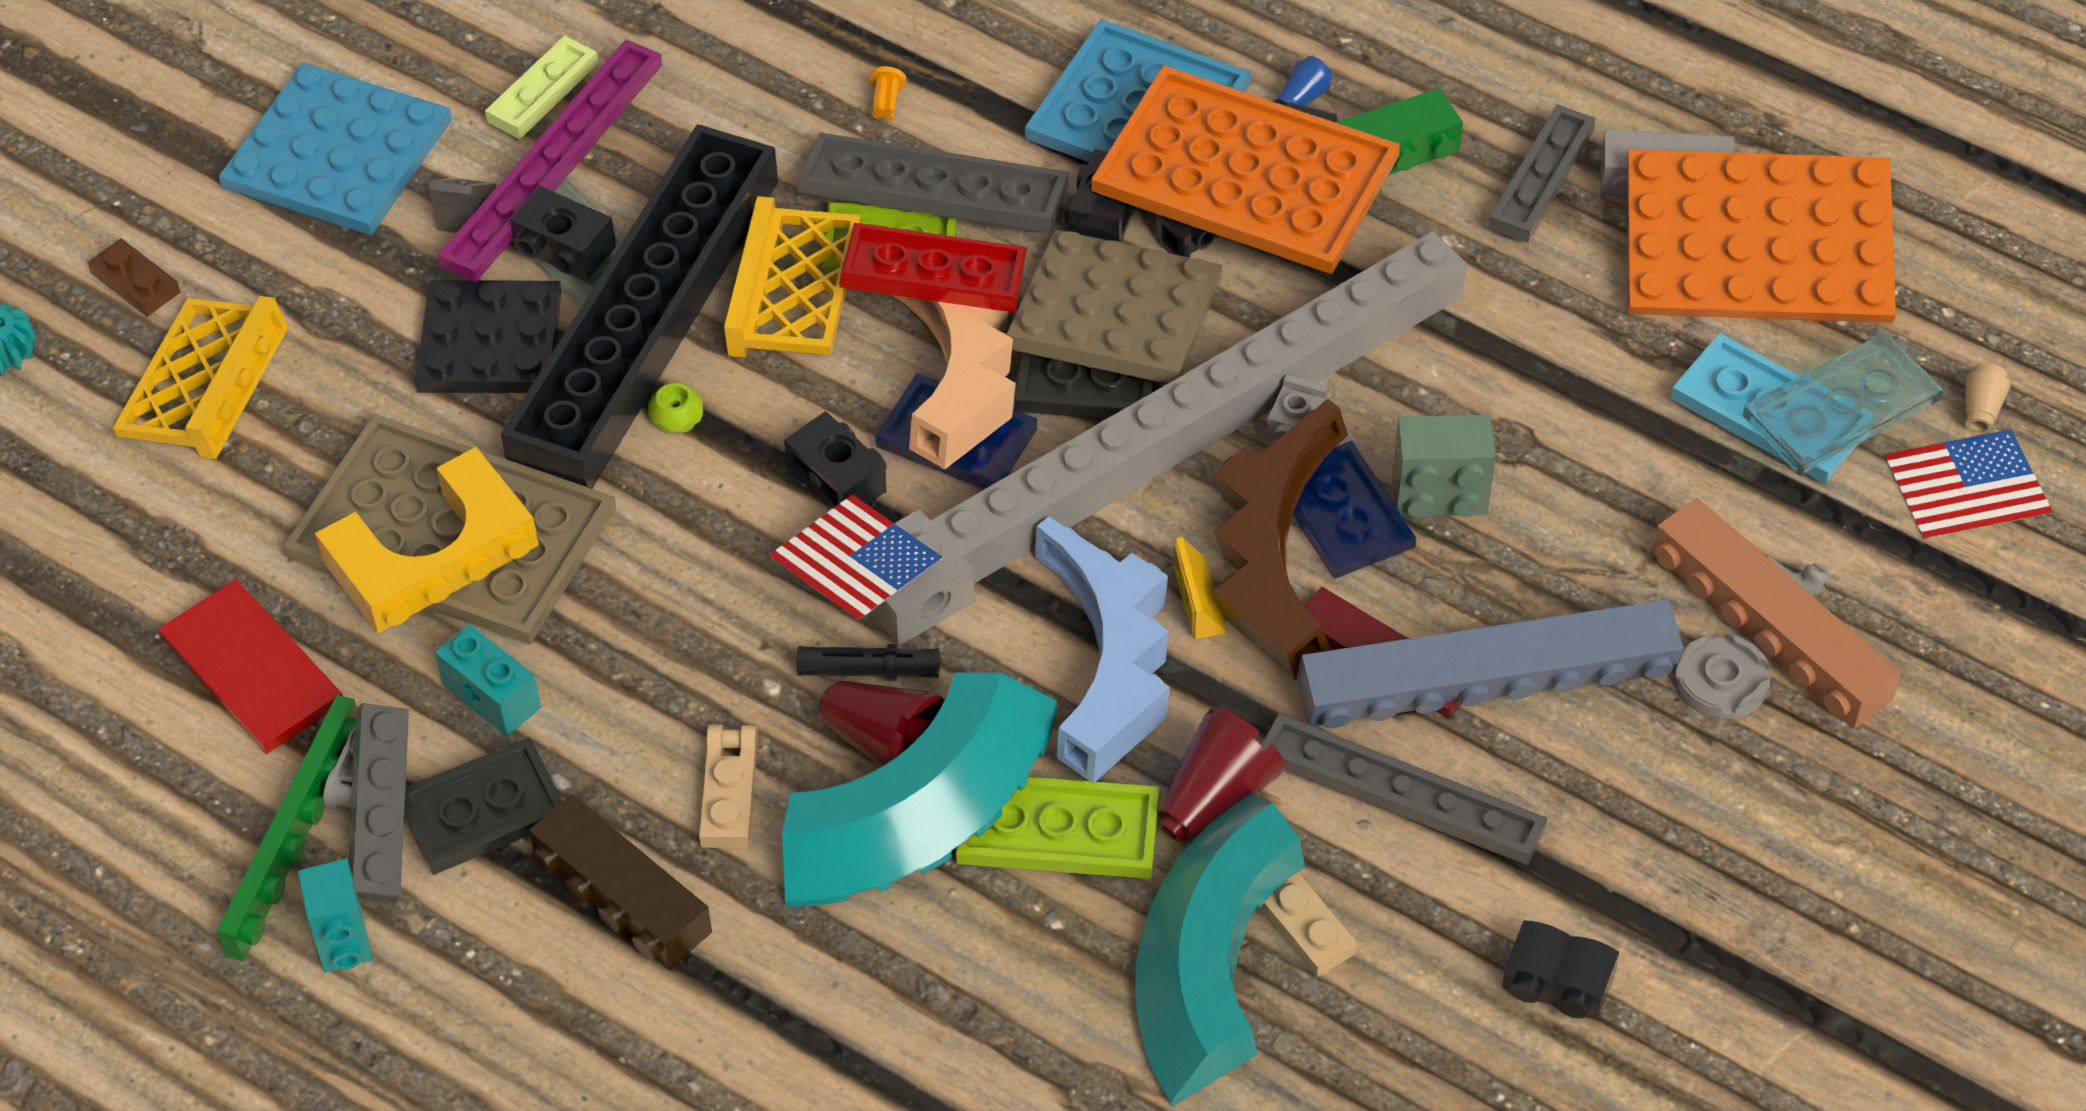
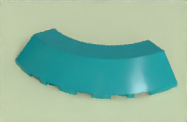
M953 673L950 689L935 719L925 732L898 757L872 773L846 784L815 791L790 792L782 830L784 889L787 907L819 906L850 901L848 895L877 887L879 892H883L892 888L891 882H895L918 870L923 875L953 857L952 850L963 844L974 834L979 838L1003 815L1001 808L1010 800L1016 790L1022 791L1029 782L1027 775L1037 757H1043L1052 734L1058 710L1057 700L1002 673Z
M1254 792L1242 798L1214 819L1182 852L1166 875L1155 896L1142 930L1135 975L1137 1020L1146 1055L1156 1080L1171 1106L1176 1105L1258 1055L1252 1027L1244 1016L1235 993V970L1245 937L1244 930L1257 907L1261 908L1278 887L1305 867L1300 838L1275 804Z

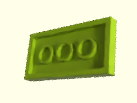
M1028 777L1029 782L1022 791L1017 789L1010 800L1001 808L1003 815L979 838L974 834L958 846L956 852L957 864L1152 879L1158 817L1156 810L1159 806L1160 787L1095 782L1093 784L1090 781Z

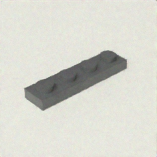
M1558 104L1555 106L1490 215L1489 229L1527 243L1530 241L1592 135L1596 118Z
M361 703L356 708L349 866L359 898L396 901L401 895L409 709Z

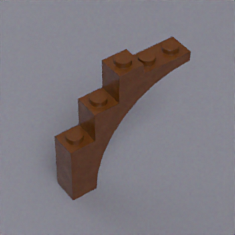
M1326 399L1316 409L1307 412L1299 423L1280 438L1273 440L1260 455L1247 445L1235 456L1225 460L1221 467L1214 472L1223 500L1237 511V513L1228 516L1221 526L1214 531L1223 558L1238 570L1237 573L1229 575L1221 586L1214 591L1224 618L1294 680H1297V672L1302 655L1331 651L1322 625L1300 602L1289 582L1286 548L1292 514L1306 483L1323 459L1348 436L1340 408L1329 399Z

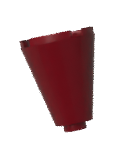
M838 681L824 691L820 699L819 709L821 711V719L826 726L881 768L908 749L925 732L935 719L945 699L940 694L931 691Z
M1217 707L1215 711L1213 708L1209 709L1204 715L1156 810L1161 819L1158 826L1176 842H1181L1183 839L1192 842L1207 825L1251 792L1259 793L1276 780L1286 769L1284 759L1272 743L1265 750L1255 739L1260 732L1237 714L1221 707Z

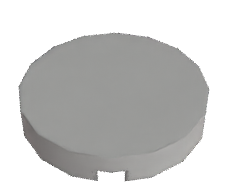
M1713 634L1702 635L1689 642L1677 663L1675 683L1679 695L1691 708L1708 717L1727 720L1745 717L1761 706L1768 695L1770 687V666L1766 656L1755 644L1740 636L1725 634V638H1712Z

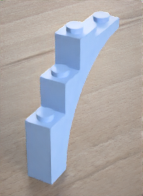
M1048 516L1037 525L1035 558L1059 576L1079 599L1093 625L1100 652V662L1093 683L1081 704L1059 727L1056 758L1094 784L1167 718L1170 687L1152 673L1166 662L1169 630L1164 628L1153 617L1165 607L1168 576L1161 572L1154 564L1147 563L1133 553L1129 554L1121 562H1118L1108 552L1098 549L1078 536L1073 529L1063 526Z

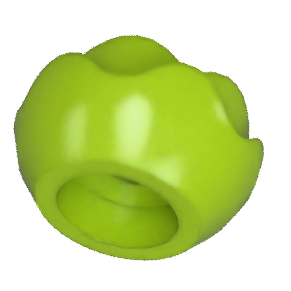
M669 383L663 385L654 392L648 403V416L651 423L665 433L688 432L702 419L703 400L699 393L687 384Z

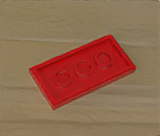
M854 223L840 274L839 288L1015 313L1026 262L1027 247Z
M237 579L158 628L161 639L266 755L326 716L336 695L343 696V693Z

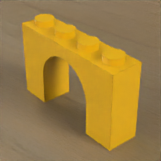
M477 447L436 468L443 498L465 524L459 537L445 549L430 555L417 557L396 554L385 548L377 540L356 511L315 533L322 562L377 634L392 626L402 624L413 614L433 603L445 600L453 592L473 581L485 578L491 571L513 559L525 556L531 549L539 546L534 517Z

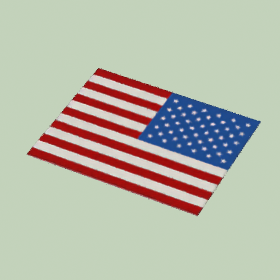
M2011 429L1884 454L1924 539L2053 513Z
M854 495L848 497L769 554L770 557L857 620L861 619L943 558Z

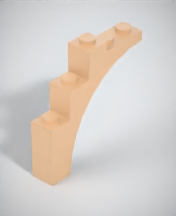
M892 295L906 304L927 324L939 342L947 364L945 376L932 396L912 413L909 443L910 450L946 469L1012 418L1016 383L1005 376L1010 372L1013 338L1003 333L1007 330L1009 312Z

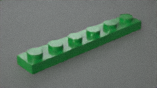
M336 695L216 931L225 957L244 962L251 946L257 945L260 942L265 929V918L272 904L276 905L281 900L285 890V878L292 864L296 865L300 862L305 850V838L312 825H317L323 816L325 809L323 796L326 781L341 756L349 734L356 725L357 707L355 699Z

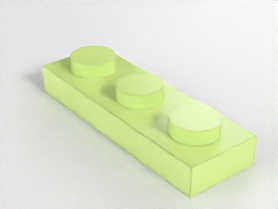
M564 35L485 110L487 123L521 139L599 64L597 52Z

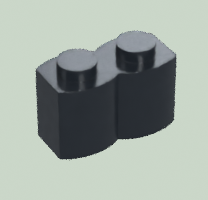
M1523 921L1504 968L1502 987L1523 1002L1551 1003L1558 1007L1563 1014L1571 1018L1582 1019L1586 1017L1598 1019L1617 970L1619 951L1594 939L1570 936L1566 932L1545 923Z

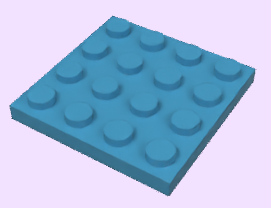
M1100 19L1025 126V139L1089 162L1094 148L1109 152L1163 65L1242 92H1246L1250 86L1251 72Z
M302 62L219 175L221 187L372 236L451 122V110L449 107Z

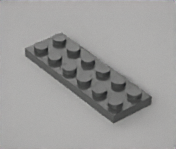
M820 132L798 177V193L810 194L822 199L835 198L853 201L860 205L872 204L897 208L903 212L915 211L934 214L946 219L959 218L977 221L990 226L1002 225L1021 228L1028 232L1050 233L1068 187L1069 172Z

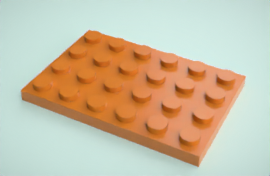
M1163 65L1092 177L1091 191L1332 274L1397 161L1400 144Z
M1628 150L1626 157L1628 314L1893 323L1896 317L1890 158Z

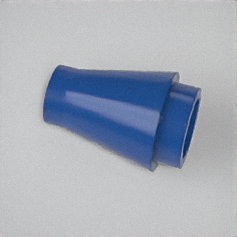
M1308 56L1305 60L1297 61L1280 95L1274 102L1284 106L1287 102L1307 106L1330 88L1329 82L1333 78L1331 70L1323 61L1314 56Z

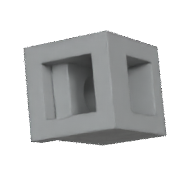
M1286 374L1283 380V387L1268 416L1266 441L1272 442L1276 438L1283 436L1299 423L1307 412L1316 409L1328 399L1329 386Z

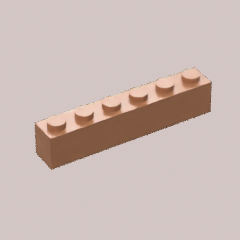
M1695 498L1657 525L1652 554L1656 556L1658 562L1665 569L1672 570L1686 582L1697 597L1705 599L1718 610L1730 626L1738 628L1750 638L1766 657L1774 659L1789 672L1795 683L1803 688H1807L1821 700L1833 716L1841 718L1851 728L1855 729L1894 700L1902 672L1699 498Z

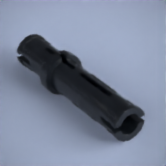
M887 644V648L798 646L796 666L798 676L886 677L887 681H897L898 677H940V648H898V644Z

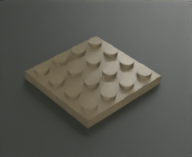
M1055 229L1006 335L1013 338L1012 350L1168 384L1183 375L1221 281L1223 265L1207 262L1199 258H1188L1156 249H1146L1122 244L1118 241H1108L1080 235L1076 232Z

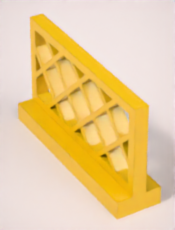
M757 196L724 325L728 356L746 358L748 348L821 355L832 354L846 288H839L840 274L854 223H861V215L775 208L774 198ZM783 224L802 225L806 229L791 239L782 232ZM833 228L848 229L846 236L833 243L824 235V233ZM815 239L823 249L806 257L798 248ZM790 253L798 263L781 272L774 265V262ZM833 257L840 264V267L824 276L816 266ZM807 271L816 281L798 290L791 280ZM782 286L790 296L773 305L766 298V294ZM825 289L833 299L823 306L816 308L808 299ZM800 304L808 314L790 323L782 313ZM772 319L783 328L772 335L757 333L758 327ZM815 323H818L825 331L823 339L804 338L800 333Z
M259 296L254 305L187 298L112 429L116 436L119 438L195 447L201 458L217 459L289 328L275 298ZM196 314L213 316L212 319L189 329V325ZM240 319H245L241 328L229 334L227 333L226 326ZM218 330L221 331L223 337L199 348L197 340ZM192 343L195 351L172 362L170 361L175 351ZM229 349L222 361L209 366L206 359ZM202 362L204 370L182 381L180 380L178 373ZM172 376L174 377L176 384L152 395L151 392L157 383ZM210 382L204 394L192 400L190 399L187 392ZM181 395L184 396L186 403L162 414L159 406ZM153 409L155 410L157 417L141 425L133 424L137 417ZM193 414L185 427L186 431L169 428V425Z

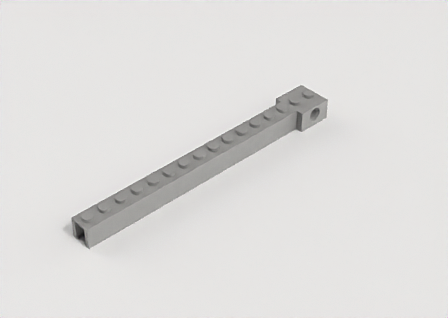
M1432 231L936 518L929 520L918 509L895 523L897 526L943 558L869 613L892 640L898 644V647L975 602L974 584L1033 550L1036 544L1037 525L1048 516L1065 527L1070 528L1270 411L1283 387V380L1286 374L1317 383L1463 297L1467 263Z

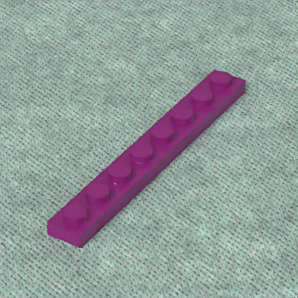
M625 39L438 254L439 266L473 282H477L514 239L510 219L539 186L553 192L560 186L662 67L661 53Z

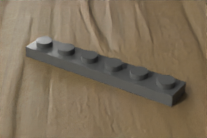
M1278 714L1262 744V747L1266 750L1272 743L1284 759L1285 770L1525 865L1529 864L1546 829L1548 818L1282 714Z

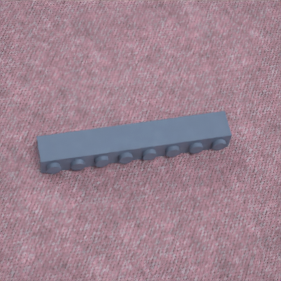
M1666 599L1302 655L1297 680L1308 724L1310 726L1324 725L1327 728H1337L1356 719L1370 717L1371 720L1382 721L1392 718L1397 713L1414 710L1421 714L1432 713L1441 709L1444 706V702L1459 700V703H1462L1464 706L1471 707L1481 705L1489 699L1508 696L1510 699H1523L1537 691L1554 689L1556 692H1568L1582 684L1600 682L1602 685H1613L1622 682L1627 677L1645 675L1647 678H1658L1675 670L1684 647L1670 601Z

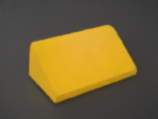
M1183 537L1176 538L1174 542L1173 568L1191 635L1195 639L1224 635L1227 632V627L1214 592L1216 588L1209 563Z

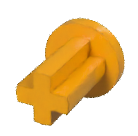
M884 66L877 67L870 72L869 84L875 89L872 116L875 119L882 117L887 121L894 119L897 92L902 91L906 87L907 81L906 75L901 70Z

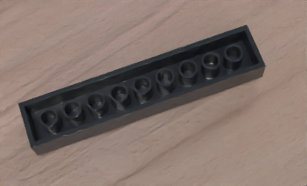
M700 124L695 126L501 433L505 459L593 489L747 235L757 196L770 197L778 184L775 147Z

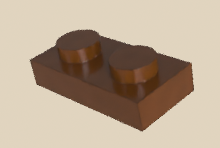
M122 238L88 261L89 269L93 276L146 317L181 293L177 280Z

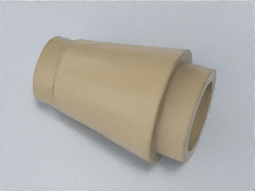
M1988 363L1978 364L1972 368L1971 373L1965 378V426L1973 432L1988 433L1993 429V424L2011 387L2008 373L2002 367Z

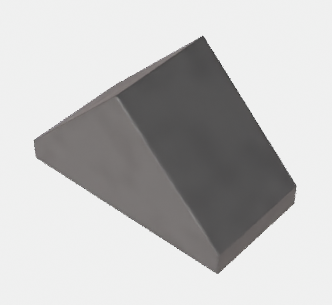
M456 177L430 180L429 190L437 229L457 233L496 189L497 183Z

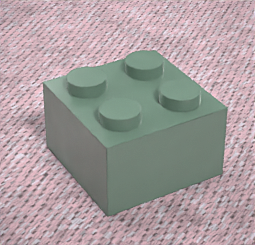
M1491 415L1398 416L1392 472L1397 517L1413 516L1424 518L1446 515L1470 517L1474 515H1488L1496 459Z

